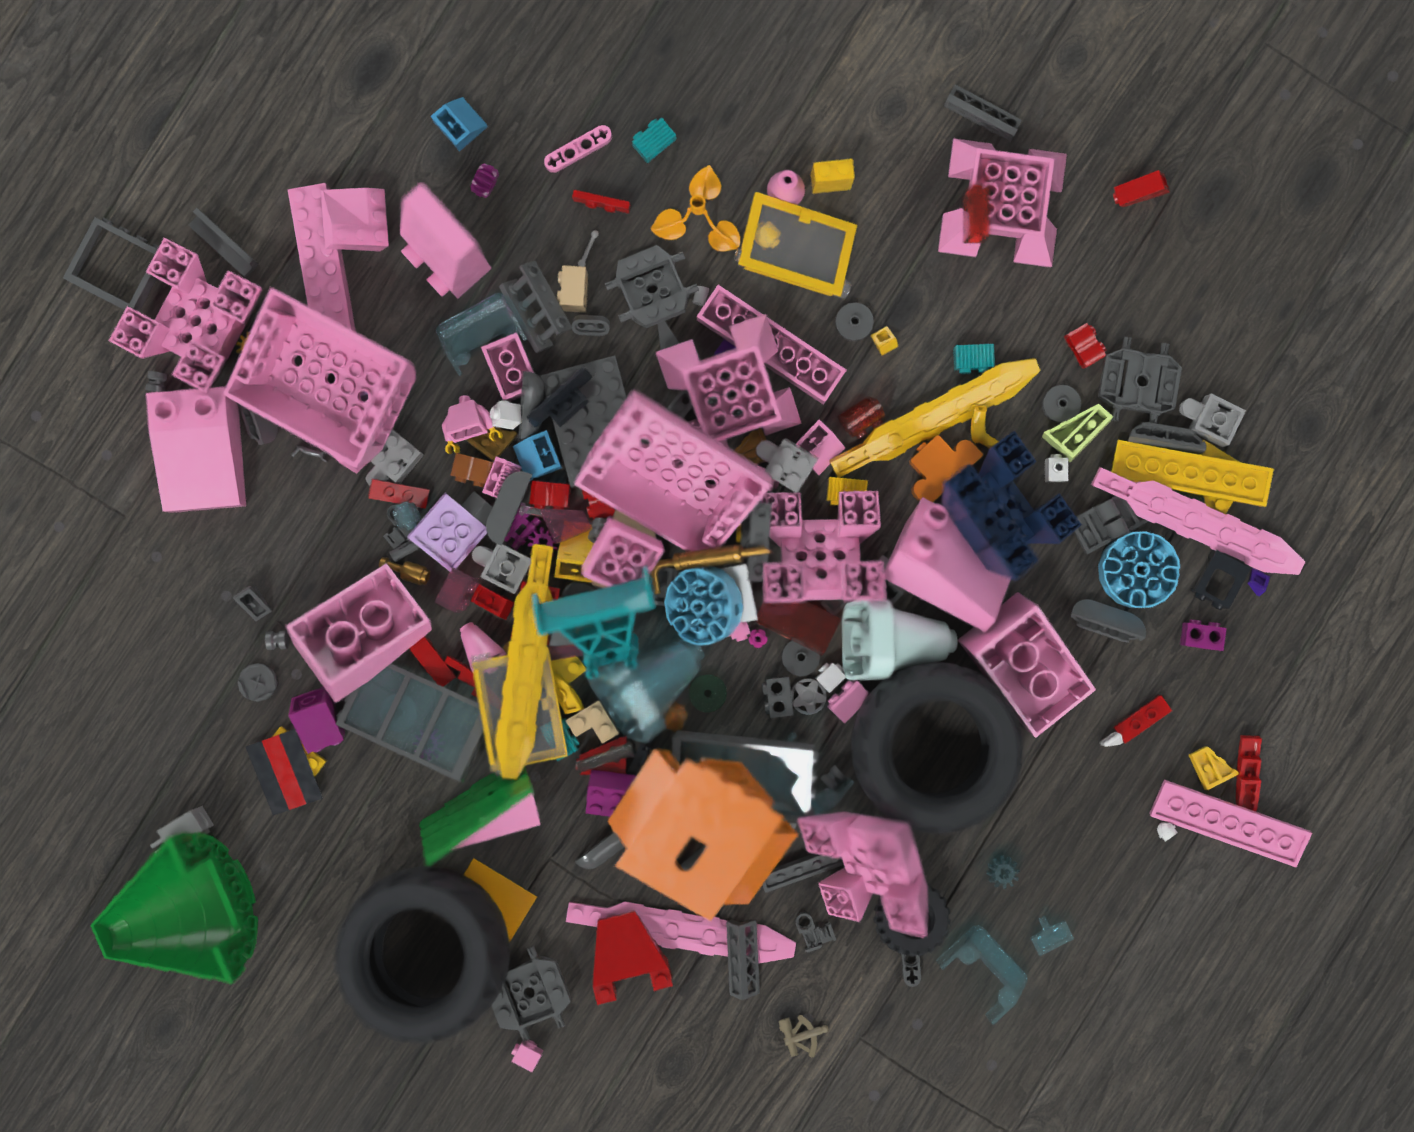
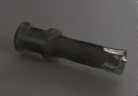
M629 740L626 744L617 747L611 746L608 751L576 761L575 764L580 774L607 763H619L621 759L630 756L633 758L635 753Z

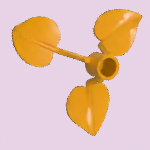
M710 165L700 170L689 184V192L692 198L684 218L682 219L681 214L677 210L667 209L657 216L654 224L651 226V231L658 237L666 240H676L685 234L686 227L683 222L687 220L691 212L695 215L704 214L713 229L708 235L709 244L713 249L725 252L736 250L740 247V235L737 228L731 222L725 220L720 221L715 227L706 210L705 199L713 200L721 191L720 180Z

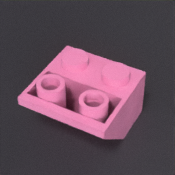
M820 420L796 443L819 458L812 469L818 475L830 465V459L838 456L845 449L835 434Z
M847 680L841 687L843 690L838 695L835 693L828 700L829 704L827 707L843 723H846L860 709L869 695L868 691L857 680Z

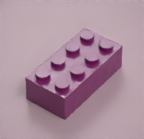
M591 770L586 814L611 817L637 776Z

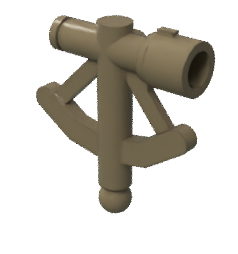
M798 1015L797 1019L799 1021L794 1029H792L789 1017L779 1020L780 1031L784 1032V1043L786 1046L788 1045L791 1057L798 1055L796 1046L807 1051L809 1057H814L817 1048V1036L827 1033L829 1030L827 1025L813 1028L812 1024L802 1015ZM803 1023L808 1030L796 1034ZM811 1038L810 1049L798 1042Z

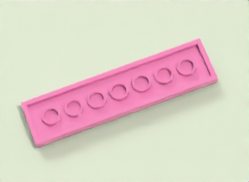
M1167 780L1163 781L1149 813L1151 817L1297 867L1312 835L1311 831Z

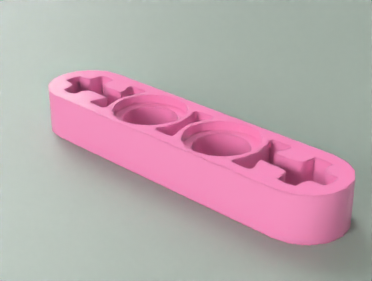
M604 125L598 126L548 154L544 159L546 169L550 172H558L605 146L612 139L610 129ZM599 132L607 133L606 139L598 138L600 136ZM593 135L595 136V139L597 140V143H598V144H596V145H595L594 139L591 137V136H593ZM590 140L592 146L589 149H583L581 147L582 141ZM567 149L575 151L573 158L565 157L564 154ZM559 154L562 155V158L565 161L564 163H562L561 159L559 158ZM551 159L554 161L560 159L556 162V167H553V165L549 166Z

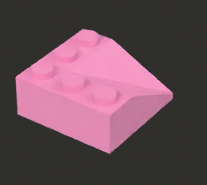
M352 188L321 191L325 249L382 251L389 246L384 189Z
M609 517L582 565L583 576L608 587L644 578L643 566H647L649 573H651L664 551L662 543L656 538Z

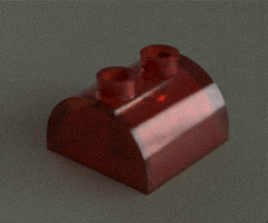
M867 396L838 415L837 418L852 438L856 436L857 439H860L867 434L866 429L870 426L876 428L883 424L882 419L885 417V413L877 399Z

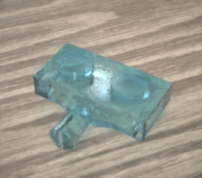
M1046 916L1038 918L1043 928L1040 933L1030 937L1039 956L1074 939L1064 920L1055 925H1049Z

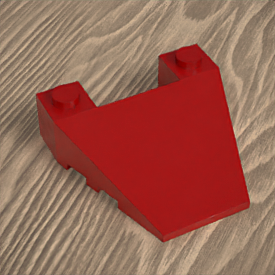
M636 911L598 920L593 975V990L597 1005L616 1000L617 990L614 981L649 973L654 991L673 986L669 961L648 932L647 927Z

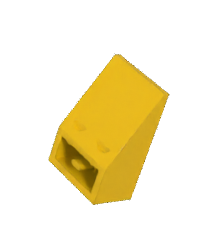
M564 521L554 577L593 583L592 579L583 576L582 565L594 545L588 539L592 525Z

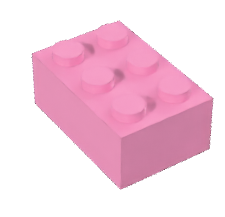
M516 332L481 347L502 399L509 402L521 397L523 371L534 373L522 341Z

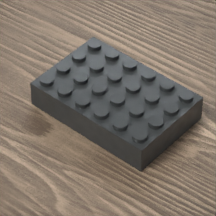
M615 355L541 375L545 385L546 397L552 395L560 385L570 379L582 367H585L592 375V379L579 389L588 399L589 403L562 427H559L553 420L572 489L578 487L575 485V481L593 445L627 400Z

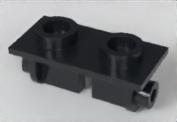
M640 743L627 775L638 776L655 749Z

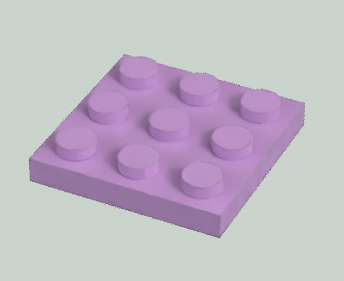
M444 493L407 537L448 571L453 573L487 534L483 523L473 517L448 494Z

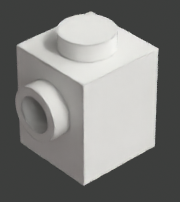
M507 400L499 401L490 410L492 426L507 429L517 427L521 423V405L510 403Z
M1053 454L1051 458L1045 459V482L1068 481V458H1062V454Z
M831 662L830 664L825 663L819 669L820 674L815 679L830 693L846 676L843 674L844 669L838 663L834 665Z

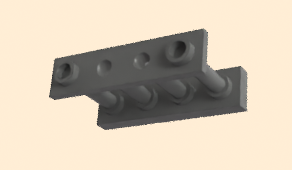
M536 261L520 266L523 276L519 280L514 279L504 282L499 288L535 353H538L553 346L550 337L554 333L557 335L571 330L572 326ZM527 282L533 291L528 297H526L522 289ZM536 299L542 307L537 314L531 306ZM545 316H547L551 324L546 331L540 322Z
M760 499L742 520L740 545L743 549L761 546L769 549L771 503H762ZM768 554L746 556L743 562H739V565L746 564L747 581H764V564H768Z

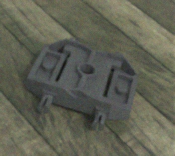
M656 245L618 261L616 278L605 283L607 291L618 286L623 292L630 310L618 315L621 323L632 318V321L634 320L635 323L644 328H649L686 312L689 295L699 291L696 283L689 287H683L675 269V263L685 259L682 251L675 255H669ZM662 265L664 267L659 270H654L653 272L642 277H637L634 280L628 282V279L632 277H635L637 275H640ZM652 286L658 288L655 293H649L648 289Z
M1124 337L1121 350L1107 354L1104 357L1098 398L1112 407V421H1119L1120 410L1126 409L1149 413V422L1157 424L1160 414L1174 410L1176 407L1182 367L1168 355L1170 344L1161 343L1160 354H1149L1130 349L1132 338ZM1125 360H1128L1122 397H1119ZM1139 376H1143L1146 379L1145 386H1140L1137 383Z
M535 946L527 948L531 960L508 968L505 981H508L521 1016L518 1017L505 981L498 997L491 1005L500 1028L518 1030L523 1042L530 1039L526 1029L527 1026L553 1017L558 1029L566 1026L562 1018V1011L572 1001L557 960L538 956ZM527 987L533 988L535 995L528 996L525 989Z

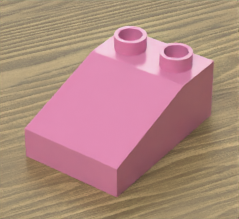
M422 184L403 200L400 235L408 245L401 252L416 269L423 262L428 265L434 273L426 280L442 297L450 290L458 299L492 268L475 242Z
M226 387L209 388L207 392L200 389L146 393L149 435L163 512L173 513L246 506L239 407L236 401L223 395Z
M923 497L906 521L883 573L884 579L985 632L996 620L1011 580L987 570L949 517L946 508L939 504H934Z
M387 563L286 626L294 646L335 703L370 681L432 630L428 617Z
M1018 592L1000 606L996 620L986 632L974 626L958 639V642L986 679L1004 694L1010 702L1017 719L1035 738L1096 690L1038 606Z

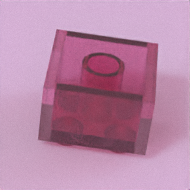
M452 567L435 603L455 613L465 611L470 603V600H468L470 594H474L479 585L477 583L478 578L459 568Z

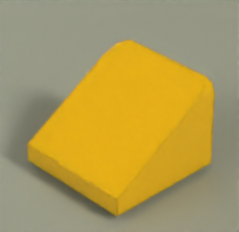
M888 326L871 335L881 355L898 347L897 340Z

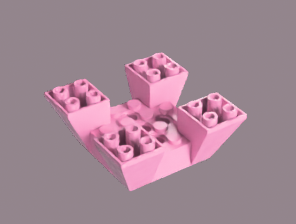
M953 139L948 177L970 180L966 207L943 214L938 252L976 257L984 234L1017 238L1013 262L1052 267L1057 229L1047 218L1050 191L1062 192L1067 154L1029 149L1028 155L996 151L991 143ZM1007 173H1012L1015 179H1010ZM985 189H990L993 195H987ZM1004 192H1010L1012 198H1007ZM1024 194L1029 195L1031 201L1025 200ZM1002 211H1007L1010 217H1004Z
M164 238L146 272L172 286L155 320L127 306L109 341L140 358L172 351L182 357L172 375L207 392L219 376L253 313L262 288L229 271L219 289L208 284L198 255Z
M766 314L729 326L736 349L699 361L692 339L656 351L668 389L689 391L698 418L687 423L729 448L727 438L759 427H763L766 436L802 424L790 387L772 392L763 365L778 352ZM723 371L730 372V376L727 379H721L720 374ZM748 383L755 384V388L752 391L745 390V386ZM728 390H735L736 395L729 398L726 396ZM710 396L718 398L714 404L708 403L707 400ZM741 408L743 411L739 416H734L732 414L734 409Z
M878 491L839 492L838 519L801 520L800 492L765 493L762 496V503H771L769 537L781 548V564H764L765 602L837 599L885 600L883 562H860L859 544L880 528Z
M849 812L805 816L797 819L808 852L837 858L841 856L845 868L818 883L828 915L860 922L872 894L883 895L881 898L891 929L923 937L926 935L928 887L909 823Z

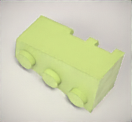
M1097 404L1068 421H1064L1060 425L1045 431L1042 437L1062 456L1068 458V461L1071 463L1110 423L1113 416L1100 404Z

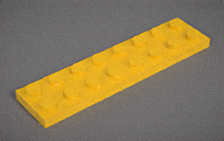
M1117 440L1111 472L1132 482L1156 481L1176 491L1266 507L1274 469Z

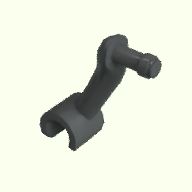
M297 445V448L291 453L295 457L301 451L307 455L319 457L322 461L328 463L325 459V455L328 453L326 451L319 452Z

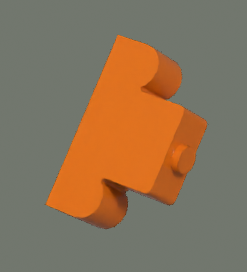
M939 435L934 437L928 444L924 441L916 449L918 453L909 460V464L923 478L913 484L911 489L913 496L919 502L923 497L933 503L943 493L944 482L968 464L972 466L983 456V453L969 440L960 441L954 446L953 450Z

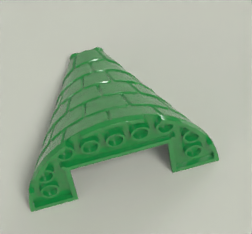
M182 832L168 837L160 849L154 852L134 878L128 881L120 893L113 898L105 910L91 923L90 926L104 958L167 972L171 970L208 980L216 979L228 982L229 984L236 981L245 971L244 965L246 961L252 958L258 933V916H254L252 904L256 903L253 888L239 860L231 858L228 854L229 849L223 843L204 833L197 832L191 834Z

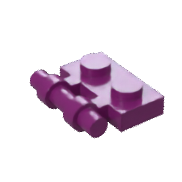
M521 504L504 539L505 542H508L513 537L515 541L511 547L516 551L521 545L523 546L526 543L525 540L534 530L538 529L537 526L541 523L537 517L531 522L528 521L527 518L532 513ZM524 524L526 526L525 530L518 535L516 531Z

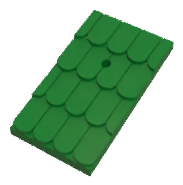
M525 765L517 779L502 778L501 770H497L474 783L471 789L445 803V807L424 818L420 822L419 827L425 862L428 867L450 850L540 825Z

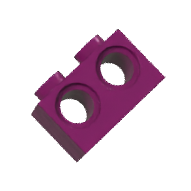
M1190 619L1189 623L1182 624L1180 645L1224 651L1227 628H1222L1220 623L1209 622L1208 625H1201V621ZM1193 628L1197 631V636L1194 639L1190 635ZM1212 631L1216 633L1214 641H1211L1209 638Z

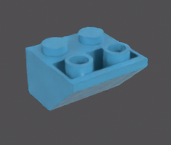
M463 97L444 104L431 116L434 123L458 151L462 150L488 127Z
M547 430L528 437L513 446L520 466H522V471L532 474L531 480L563 468Z

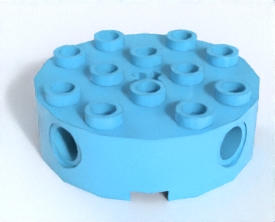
M1146 531L1130 532L1117 540L1111 541L1102 552L1098 564L1099 581L1105 593L1118 604L1130 608L1153 607L1166 601L1175 591L1178 584L1180 560L1173 546L1162 536ZM1137 567H1141L1140 573H1137Z
M714 566L687 569L680 573L667 588L664 602L666 616L670 625L674 626L675 630L679 633L678 635L684 641L695 645L712 644L733 634L740 624L743 612L741 592L735 580L722 569Z

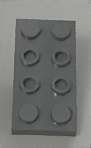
M1113 496L1076 516L1082 525L1074 531V534L1087 555L1111 541L1125 536L1130 531L1149 521L1137 516L1126 500Z

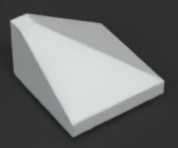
M1113 732L1100 741V744L1105 747L1123 743L1121 734Z

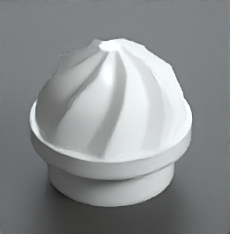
M1161 822L1157 828L1159 838H1163L1165 842L1178 833L1175 830V825L1173 826L1168 822Z

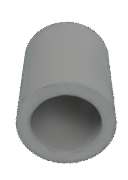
M698 286L699 291L694 294L693 304L704 306L707 301L709 288Z

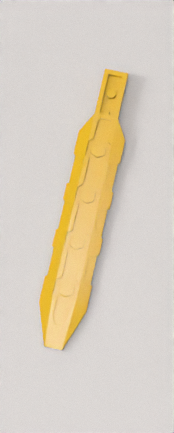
M1031 358L1001 363L983 372L981 376L948 390V393L915 407L913 411L874 428L863 443L829 460L837 478H840L871 461L891 460L924 440H930L940 435V432L971 419L975 406L989 408L1014 397L1040 372L1036 359Z
M533 544L527 584L515 599L514 625L507 654L509 659L506 680L503 682L501 715L498 720L495 737L502 778L517 779L534 747L538 702L541 700L543 667L548 651V634H538L532 594L537 593L541 603L553 601L548 588L553 547Z

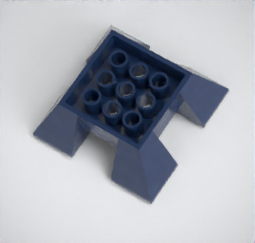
M1015 431L1008 434L989 449L979 474L976 473L971 464H968L944 482L942 506L948 511L949 517L986 569L1012 580L1018 579L1039 561L1028 544H1059L1082 525L1060 493L1033 510L1015 485L1013 480L1037 462Z

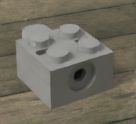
M1213 394L1204 396L1202 402L1188 398L1179 406V412L1193 420L1189 429L1197 432L1196 435L1220 447L1230 445L1246 410Z
M392 429L383 449L370 461L375 466L366 475V481L370 485L372 478L383 481L391 478L394 482L400 484L424 454Z
M787 438L782 441L779 447L765 440L759 443L756 448L757 455L769 463L765 471L771 475V478L796 493L799 492L819 459Z
M497 544L494 551L485 546H478L472 552L474 562L485 567L480 577L513 594H518L522 581H525L529 573L531 558L504 544L502 546Z
M200 806L159 829L157 832L161 839L150 846L153 849L165 842L168 837L182 832L208 834L210 832L209 828L214 826L203 806Z

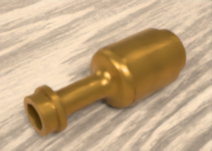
M382 557L379 562V568L387 563L391 570L400 573L401 579L418 585H426L430 577V570L409 561L399 565L390 562L387 557Z

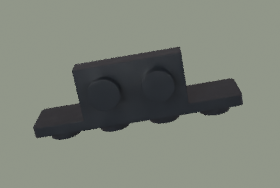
M582 367L570 379L560 385L552 395L548 396L543 403L536 409H533L526 419L536 428L550 416L559 427H562L589 403L588 399L579 389L592 379V375L585 367Z

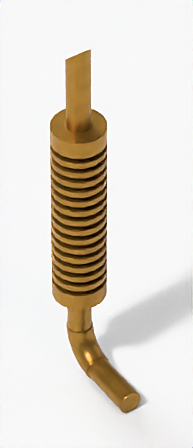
M739 544L675 553L672 559L657 561L650 573L653 581L654 594L661 593L658 572L664 567L674 566L678 571L743 562L746 556L772 552L764 546L743 549Z

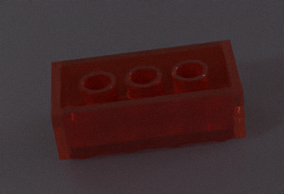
M765 598L756 614L757 620H753L821 656L825 653L841 621L840 618L807 601L765 602Z

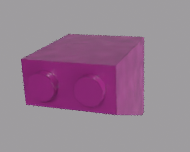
M324 686L293 697L291 700L288 716L307 753L319 752L324 747L338 745L344 740V728L336 725L338 711L335 702Z

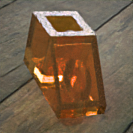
M674 702L673 705L668 703L661 727L675 732L677 730L681 731L689 714L686 707L677 702Z

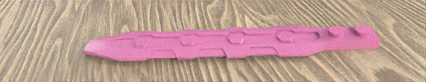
M1099 467L1091 485L1126 500L1137 516L1152 523L1161 524L1176 531L1181 536L1188 539L1192 538L1210 546L1213 550H1218L1244 561V564L1262 572L1299 575L1305 564V561L1281 537L1243 523L1240 519L1214 510L1194 498L1190 499L1176 493L1171 488L1156 481L1132 482Z
M569 902L566 922L597 927L599 919L636 911L652 938L663 948H680L697 951L705 955L713 956L715 954L728 957L726 921L728 920L714 917L712 921H709L702 916L682 913L679 910H663L631 902H622L608 908ZM757 924L758 963L794 957L795 941L766 925ZM750 926L745 928L746 937L750 932ZM750 944L746 949V955H748L751 951Z

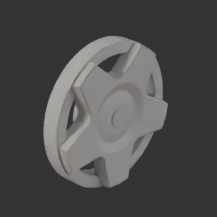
M814 679L800 680L791 691L792 705L802 714H815L826 703V691ZM810 682L808 686H804L801 683ZM818 686L822 689L823 694L818 693ZM796 690L798 697L794 699V691ZM816 703H822L820 707L815 710ZM805 706L807 711H803L798 707Z

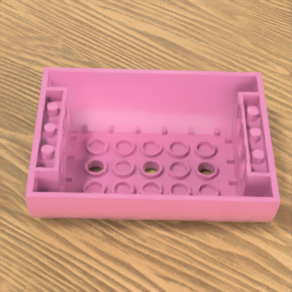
M271 288L223 395L346 463L359 468L369 463L383 449L415 382L416 374L413 364ZM298 355L302 357V364L300 366H297L295 363V358ZM330 373L335 375V382L333 384H330L327 379ZM363 391L368 393V400L366 402H363L360 398Z
M632 391L593 445L577 476L575 485L689 552L721 547L771 487L772 478L769 473L639 392ZM641 439H648L650 444H643ZM680 459L683 461V464H676L673 460ZM713 479L716 484H708L706 480Z

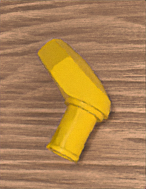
M975 406L971 420V439L975 444L981 443L990 449L999 441L986 433L987 408L985 406Z

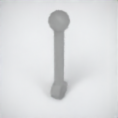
M596 230L592 231V237L582 259L578 261L579 267H585L587 255L595 238L599 235Z

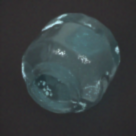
M406 501L394 506L395 510L392 514L399 528L405 527L406 530H410L417 526L416 523L421 520V515L415 503Z

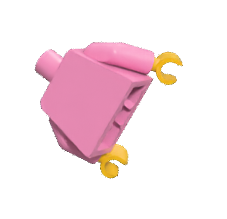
M467 395L459 397V404L449 407L448 415L442 424L444 438L448 442L445 447V451L448 454H452V446L455 453L460 452V446L455 444L456 442L488 433L487 429L490 430L489 438L492 441H496L494 433L497 432L501 439L503 434L492 426L490 412L482 405H478L474 400H470V397Z

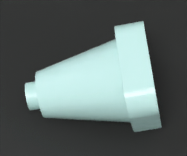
M887 599L857 600L847 603L843 609L842 663L844 674L848 680L889 678L892 672L918 664L945 660L949 653H953L956 650L957 634L953 629H949L945 622L893 609Z

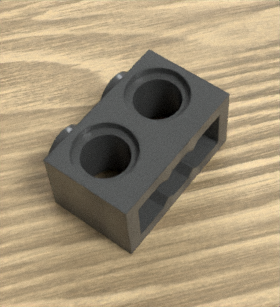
M789 676L765 679L766 683H762L763 694L768 697V702H765L766 714H770V718L792 716L793 706ZM775 682L780 683L782 686L781 691L778 693L771 691V685ZM782 702L784 709L781 712L774 711V703Z

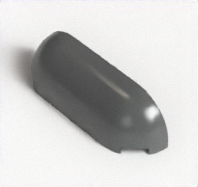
M523 371L521 423L519 424L518 443L540 433L542 429V423L534 428L526 419L533 409H536L544 402L545 396L543 380L539 375L529 371Z
M239 404L249 437L255 439L258 445L272 442L277 436V424Z
M1143 422L1141 425L1136 426L1131 431L1128 442L1197 455L1202 454L1206 450V443L1196 435L1197 432L1150 422Z
M522 471L512 473L502 484L486 522L488 536L498 545L502 546L532 478L530 473Z
M1087 599L1077 602L1072 609L1071 618L1077 622L1076 625L1080 628L1129 643V640L1139 639L1142 641L1146 638L1144 623L1132 613Z
M613 831L574 862L584 869H595L625 846L619 836Z

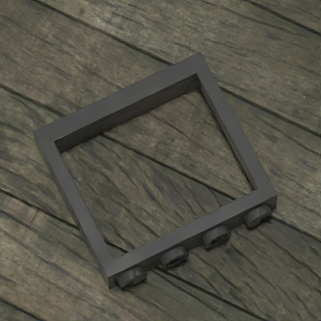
M95 217L63 279L123 310H126L128 306L140 312L157 280L156 277L146 272L130 303H127L77 276L102 228L154 255L160 246L156 244L150 246L146 244L148 240L139 235L133 237L130 235L131 231L121 226L119 229L113 227L114 223L104 217L102 220Z

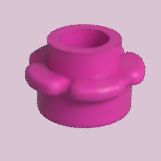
M754 629L750 632L748 640L751 645L760 648L763 644H766L767 636L764 630Z

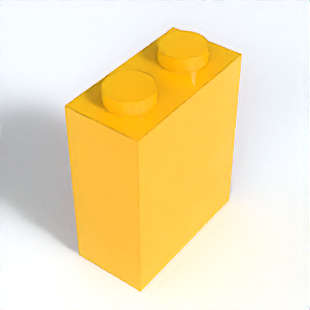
M853 159L813 163L811 172L813 193L851 190L854 181Z

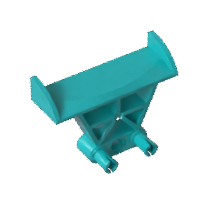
M643 566L644 578L545 603L540 602L537 593L532 594L538 634L544 635L559 631L583 651V662L586 666V676L589 679H593V673L595 679L599 676V666L623 660L624 667L627 670H631V664L632 668L635 669L637 667L636 656L639 653L637 635L631 633L635 612L654 608L653 581L647 566Z

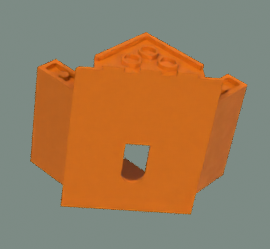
M656 749L608 820L612 830L622 840L623 845L627 847L616 866L709 921H712L723 904H749L795 840L798 833L787 821H782V815L772 810L774 800L742 762L701 759L699 764L696 765L686 760L681 767L669 751ZM693 836L708 846L690 870H684L676 860V857L689 838Z

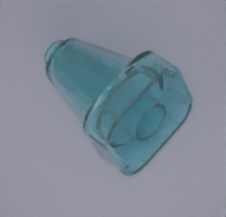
M677 639L636 657L637 667L635 669L632 668V664L631 670L624 663L603 665L598 669L599 676L595 679L593 673V679L588 678V681L618 729L629 739L647 743L666 728L663 715L702 669L700 661L705 655L699 645Z

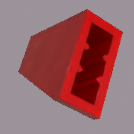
M1158 170L1114 187L1115 193H1113V198L1116 204L1126 207L1170 193L1165 174Z
M627 735L581 753L580 758H576V770H579V775H590L591 770L626 774Z

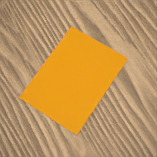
M473 858L464 876L479 884L497 904L506 922L510 942L537 896Z

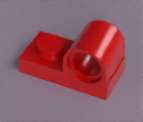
M480 584L471 599V602L507 620L515 604L514 601Z

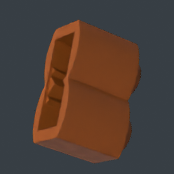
M456 453L451 476L455 477L454 481L466 483V480L473 481L474 486L484 488L494 462Z

